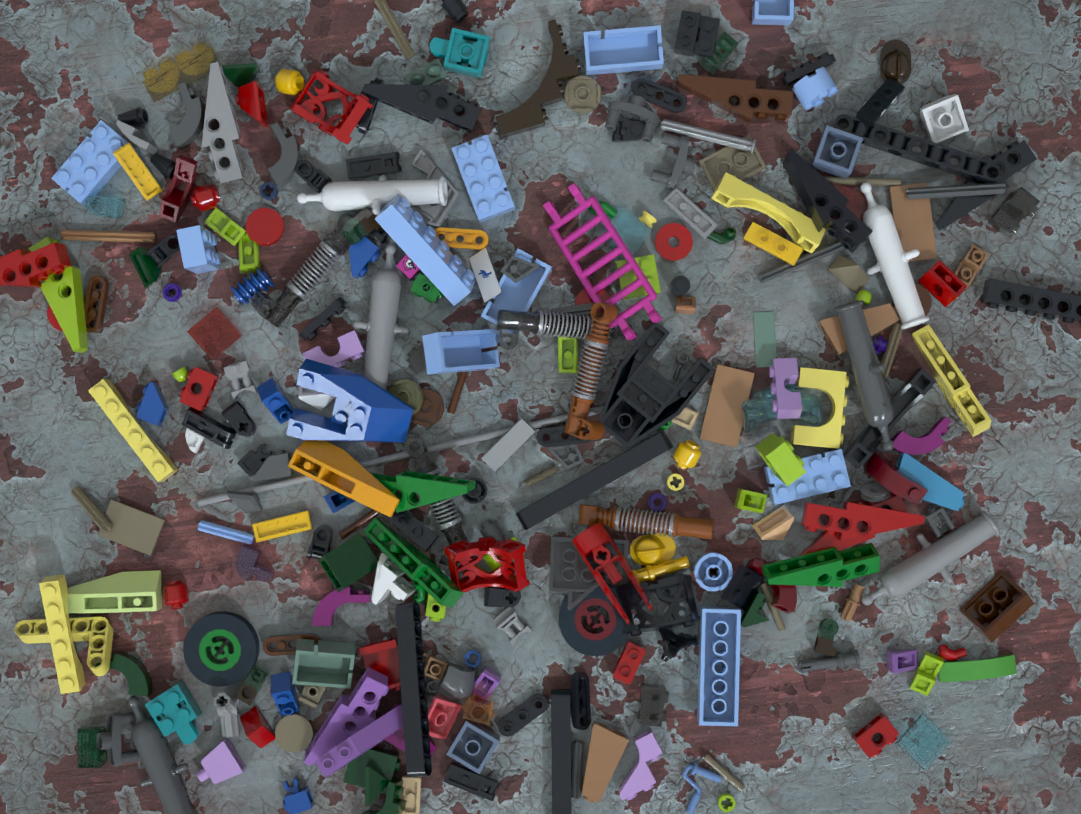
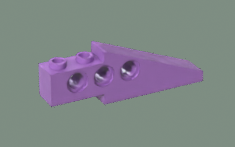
M368 667L350 696L341 694L305 751V764L313 765L316 759L375 721L380 698L387 694L390 687L387 676Z
M402 704L316 759L315 763L325 778L329 777L403 727Z

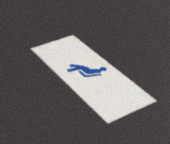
M484 248L470 257L469 260L485 303L501 293V289L487 250Z

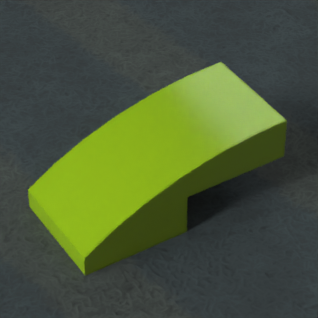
M215 208L204 222L233 246L237 244L246 232L218 208Z
M926 651L914 674L910 689L928 696L936 682V676L944 663V658Z

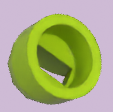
M861 290L857 293L855 301L863 300L865 305H870L871 293L868 290Z
M184 366L172 373V375L178 382H184L187 380L189 372Z

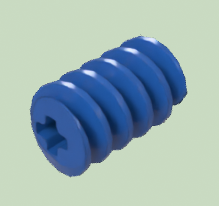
M264 268V271L256 269L257 276L250 273L251 280L244 277L245 284L238 281L237 289L234 286H230L234 296L242 306V302L245 304L250 303L249 298L255 300V293L261 296V289L268 291V285L271 287L275 286Z

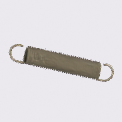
M552 465L524 480L527 487H530L544 478L555 474L558 470L555 465Z

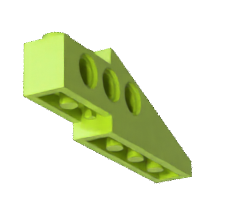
M46 237L31 246L29 250L33 252L51 243H60V241ZM71 266L65 269L61 279L59 278L60 274L49 275V278L41 284L42 287L40 288L73 352L83 353L88 350L81 270ZM71 288V294L68 296V290Z

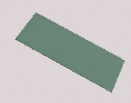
M774 311L753 312L756 368L772 366L773 359L777 358Z

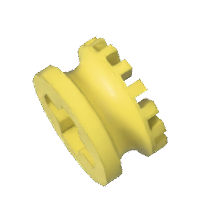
M643 211V215L639 216L638 220L645 223L644 225L651 229L653 227L652 224L656 223L657 220L648 212Z
M671 474L667 478V486L671 490L678 491L684 486V479L679 474ZM673 477L681 480L677 488L670 484L673 481Z

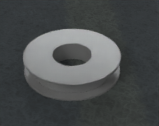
M878 482L866 484L860 490L862 499L870 502L883 501L890 496V491Z

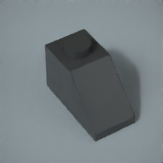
M285 450L274 451V455L268 456L253 477V482L293 476L294 470L288 467L292 458L291 453H285Z

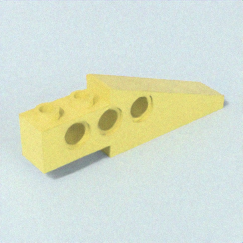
M928 324L912 333L913 340L950 407L954 408L972 437L989 429L991 425L990 417L971 391L970 384L930 325Z

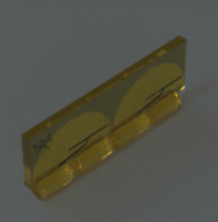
M202 42L192 47L195 55L192 56L190 51L186 50L175 56L177 64L174 63L172 58L159 64L160 73H158L155 67L144 72L143 75L146 80L143 83L153 102L179 90L178 84L186 82L189 85L208 75L210 64L219 62L212 48H207L206 44Z

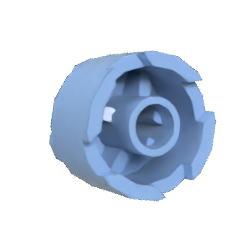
M825 67L815 70L817 74L806 75L792 88V91L806 111L812 107L820 106L825 102V97H831L839 91Z
M705 552L697 557L693 564L694 579L700 587L707 591L723 590L733 577L732 564L724 555L718 552ZM717 567V573L709 576L710 572L708 570Z

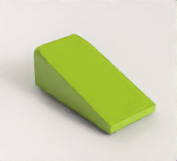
M245 233L238 241L239 269L243 274L257 273V268L261 270L259 245L250 240L247 233Z
M559 336V373H578L577 338Z

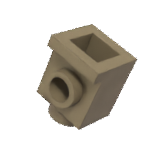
M305 685L298 700L316 708L327 687ZM315 688L317 693H311L310 689Z

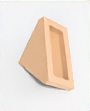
M783 505L753 524L752 527L762 540H784L794 521V517Z

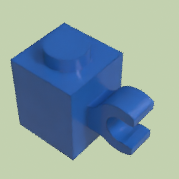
M297 777L293 778L294 786H290L288 781L285 780L283 786L285 790L289 791L283 800L285 811H288L289 814H297L311 809L315 803L309 786L300 788Z

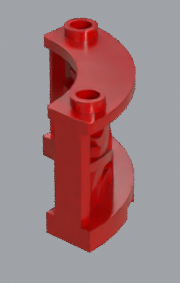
M313 71L303 89L288 109L309 123L314 124L316 122L319 124L318 129L348 145L352 140L349 137L366 109H371L373 105L369 103L370 99L361 93L360 95L354 94L328 79L330 76L324 71ZM315 79L324 85L322 89H318L315 85V91L319 94L317 96H314L309 91ZM331 88L338 92H331ZM307 93L311 98L304 101L301 105H299V103ZM341 99L343 115L332 116L325 122L327 110L322 103ZM319 105L321 113L315 115V111L319 110L316 106Z
M495 537L478 538L479 541L468 543L467 540L444 548L445 555L448 558L451 581L464 593L482 587H502L517 592L530 585L529 580L526 578L523 553L526 552L525 544L506 538L504 541H495ZM484 554H490L501 565L494 571L488 572L475 564L483 558ZM456 561H459L461 564L458 568ZM466 569L463 572L462 579H459L458 573Z

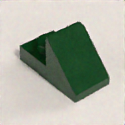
M758 590L741 617V626L744 628L770 620L757 612L758 609L761 610L766 602V599H764L766 595Z

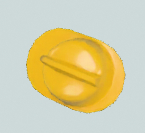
M659 533L657 535L639 536L633 540L630 546L632 559L640 565H656L670 561L676 552L674 540L668 537L667 534L664 537V533L661 536Z

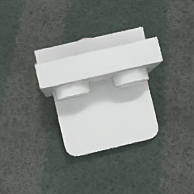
M385 553L380 555L371 596V600L375 605L382 602L390 591H392L391 594L395 598L405 600L416 590L409 581L402 577L405 572Z

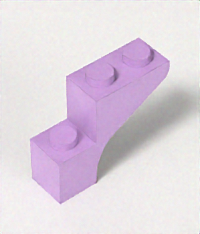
M651 729L634 737L639 755L637 762L619 788L622 801L624 799H633L642 790L648 791L654 787L653 784L656 783L647 761L653 762L659 759L662 750Z

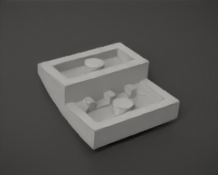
M117 120V126L130 141L152 155L158 153V148L143 140L145 134Z

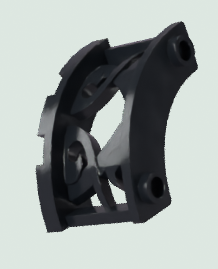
M679 574L658 580V584L651 583L648 585V582L640 583L649 601L651 593L655 592L660 601L670 603L668 609L660 618L647 613L643 609L646 606L644 602L638 603L641 599H639V593L632 583H626L613 588L614 596H618L619 605L630 621V624L627 625L623 619L625 628L622 629L623 634H630L631 637L641 635L643 632L663 630L681 625L683 627L694 626L695 622L701 620L698 615L691 585L693 583L692 576ZM683 585H684V590H685L686 598H680V597H681V593H682V586H683ZM663 591H669V595L667 597L673 596V598L664 597ZM687 602L690 615L680 616L679 611H685L686 608L677 605L678 603ZM632 611L637 612L634 617L632 616ZM670 616H672V618L674 619L671 621H667L670 618ZM635 618L639 619L640 624L634 625L633 620Z

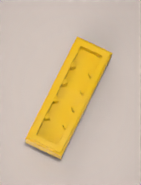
M129 142L112 152L146 201L163 191Z
M752 222L743 238L745 241L792 266H795L804 250L802 247Z
M309 510L252 524L256 543L313 529Z

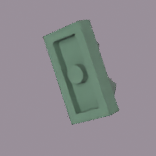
M436 59L404 77L408 85H433L447 78V75L439 59Z

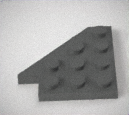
M551 536L549 594H567L568 610H572L599 585L573 545L572 540L575 537ZM613 539L627 561L628 540ZM611 543L605 547L610 551L612 558L616 555L619 556ZM600 553V558H598V560L602 559L603 561H605V556H607V554L603 555L602 553ZM593 556L586 558L595 571L599 566L595 563ZM618 561L614 563L617 569L621 567ZM604 570L599 572L605 581L608 578Z

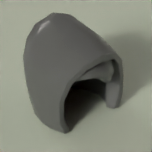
M447 662L448 664L439 687L457 699L470 698L475 687L476 670Z

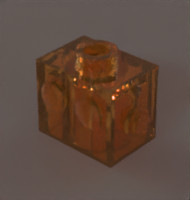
M471 696L468 698L467 703L463 704V719L489 725L490 719L494 718L495 715L493 710L495 703Z

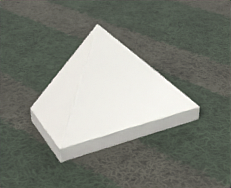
M299 386V399L321 411L335 398V396Z

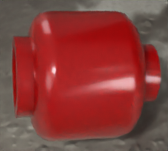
M210 184L194 188V195L190 196L193 207L197 206L200 211L214 209L217 207L218 202H220L217 188H213Z
M182 581L167 582V586L163 587L164 604L171 606L172 610L183 608V604L189 601L187 585L183 584Z

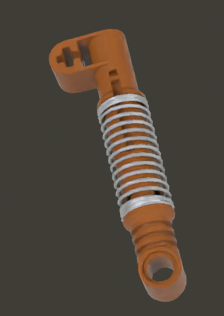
M597 302L591 308L590 314L592 320H594L591 323L593 326L590 327L592 331H589V334L585 337L584 342L586 344H583L584 348L580 357L581 361H579L580 365L577 366L579 369H577L576 382L573 383L575 386L572 387L574 390L571 391L572 402L564 432L582 440H598L604 434L603 424L587 416L590 405L594 402L596 396L594 392L597 391L595 388L598 387L596 384L599 383L597 379H600L598 375H601L599 371H602L600 367H603V364H601V362H604L602 358H605L603 354H606L602 349L607 350L609 345L608 335H606L609 334L607 329H610L608 324H611L616 319L618 313L616 306L612 303Z
M580 504L578 524L593 526L597 523H603L604 527L608 525L613 530H621V532L623 531V526H625V532L628 529L629 532L631 530L634 533L638 531V534L640 531H642V534L646 531V534L651 532V535L653 532H655V535L659 533L660 536L664 533V537L668 534V537L680 535L712 540L715 519L680 517L673 512L671 514L670 512L662 514L660 511L658 514L657 511L653 512L652 510L649 513V510L645 512L644 509L641 511L635 508L632 511L631 508L628 510L627 507L624 509L618 506L610 508V510L609 508L604 510V507L599 509V506Z

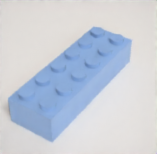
M398 194L381 208L375 220L453 306L471 293L476 281L474 273L462 265V261L457 255L451 253L447 243L440 240L436 236L435 230L423 222V217L417 211H413L405 197H401Z
M700 606L697 722L703 726H738L741 609L739 607Z

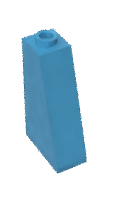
M906 453L899 454L895 467L912 480L927 488L928 492L923 497V501L954 511H959V508L963 507L965 502L964 492Z

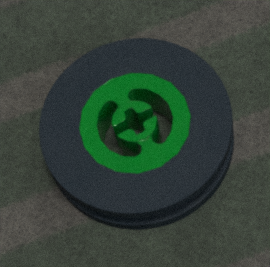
M227 611L214 612L197 621L188 631L183 647L184 659L190 672L201 682L217 687L229 686L242 680L254 668L259 656V639L254 627L244 617ZM216 636H224L231 641L225 645L224 651L217 657V659L226 657L228 661H219L213 657L220 650V646L226 641V639L216 640Z

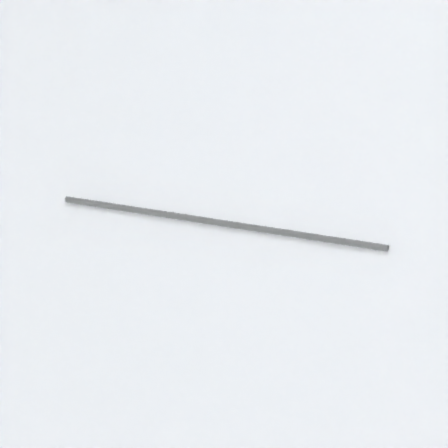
M604 405L590 408L588 416L601 414ZM569 413L529 422L528 424L533 429L567 422ZM511 427L364 460L359 463L364 468L498 438L502 437ZM300 475L235 491L256 494L312 481L313 479ZM226 493L197 499V503L200 507L230 500Z

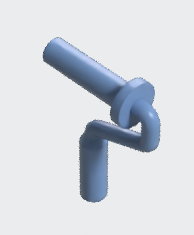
M697 762L687 765L682 773L683 778L696 789L686 809V812L689 814L694 813L701 797V788L687 776L688 771L690 770L691 775L696 773L718 783L722 778L721 775L698 766Z

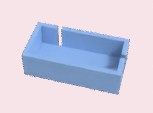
M752 0V3H754L752 7V24L791 25L794 16V0Z
M661 25L605 30L604 39H601V30L583 32L586 75L663 68Z
M102 120L90 132L93 136L91 138L87 136L51 178L85 206L89 205L121 167L112 152L128 142Z
M488 135L471 140L472 145H468V142L451 148L479 223L515 210Z
M517 249L514 254L515 257L533 263V256ZM536 258L534 264L540 267L517 283L503 274L499 282L501 293L491 298L495 301L494 304L489 301L481 317L515 336L552 267Z
M495 329L437 332L422 336L427 375L478 371L500 367L498 350L483 353L481 350L497 346Z
M834 449L821 452V454L801 457L805 463L803 468L806 473L788 487L773 474L768 465L763 466L767 483H774V486L768 488L772 504L775 505L851 487L842 449Z

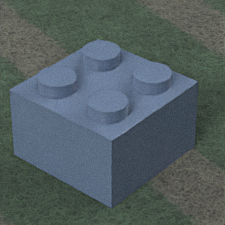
M826 125L822 131L811 166L847 179L852 173L863 138Z
M467 717L448 748L446 755L480 774L499 743L500 736Z

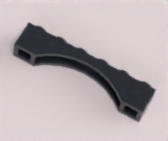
M917 369L891 398L894 407V418L888 424V433L937 382L923 369ZM868 424L843 453L844 459L854 468L860 469L883 439L879 429Z

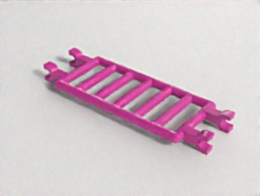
M573 183L568 189L579 204L577 207L561 217L553 202L548 201L543 205L554 221L548 229L594 303L602 302L597 294L600 290L631 269L633 270L638 279L602 302L615 304L641 285L643 286L648 295L620 313L611 324H608L610 328L619 325L625 338L631 341L637 336L626 319L641 308H645L653 323H658L662 320V317L651 303L657 298V294L596 197L591 196L586 199L579 186ZM592 205L597 215L565 238H562L557 229ZM602 221L607 231L572 254L567 245ZM612 237L618 247L582 270L577 261ZM622 253L628 263L592 286L587 277Z

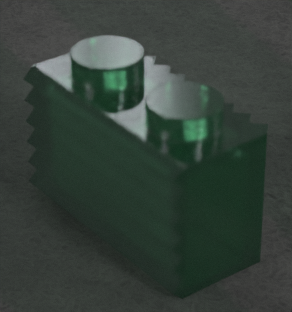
M82 726L77 729L78 768H101L107 762V751L99 750L96 742L97 734L106 732L105 726Z

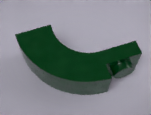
M122 651L116 652L114 658L111 655L109 669L117 670L126 677L129 684V695L148 697L152 694L153 688L150 674L138 658ZM102 662L97 663L95 667L99 666Z
M395 778L388 782L385 803L380 811L369 809L361 814H402L407 803L406 800L400 799L404 792L403 780Z

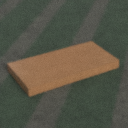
M928 182L888 188L891 214L903 250L909 252L918 249L920 252L917 257L910 259L909 262L937 259L930 198L908 200L906 194L908 188L928 187Z
M717 364L699 439L737 448L755 373Z

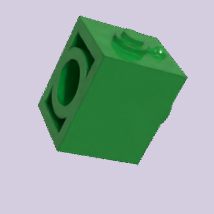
M420 273L412 282L410 291L417 297H423L427 302L436 304L438 299L443 296L442 292L431 280Z

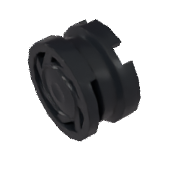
M468 478L467 480L475 481V489L467 494H463V499L470 504L482 502L487 495L486 483L480 478Z

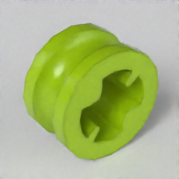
M729 793L721 794L717 801L719 808L723 812H731L735 808L736 802ZM729 798V801L732 802L731 805L728 804L727 807H723L724 804L721 802Z

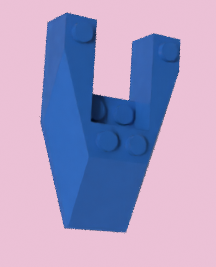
M305 359L299 369L296 385L335 396L336 400L332 418L295 408L289 418L286 435L313 441H406L414 410L413 407L361 374Z

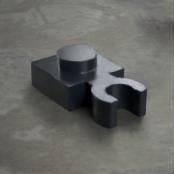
M265 443L258 446L256 453L250 450L237 462L249 477L253 476L263 465L262 459L268 458L273 453L272 451H269L267 454L262 452L263 447L266 446Z

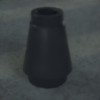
M138 107L119 114L118 120L130 126H144V124L148 123V114L145 109Z
M155 153L151 157L150 162L165 178L173 179L176 162Z

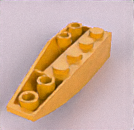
M304 441L296 448L288 467L389 517L393 516L400 501L347 451L328 441Z

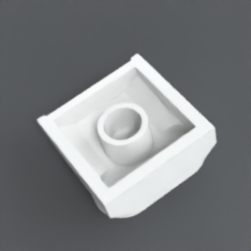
M957 94L940 98L920 108V118L925 124L931 142L939 143L969 131Z

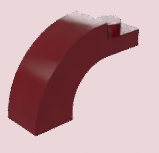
M181 154L177 157L174 176L166 195L161 200L158 216L173 222L179 220L187 207L196 184L198 161Z
M874 452L864 466L865 470L882 486L901 499L904 498L918 506L928 492L926 487L903 474L891 461Z
M754 558L748 561L746 567L765 577L762 572V565L777 561L773 560L767 563L764 559ZM771 585L773 589L771 606L785 613L794 612L797 603L796 586Z

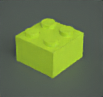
M654 254L634 258L656 294H660L661 290ZM626 259L615 262L616 270L628 263ZM632 269L618 278L620 290L638 279ZM641 285L622 298V301L646 297L648 294Z
M772 433L755 446V449L773 474L787 487L806 473L803 468L805 463L798 455H795L793 446L788 440L785 441L782 436L778 437Z

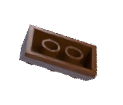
M1000 571L959 610L992 643L1034 603L1027 592Z

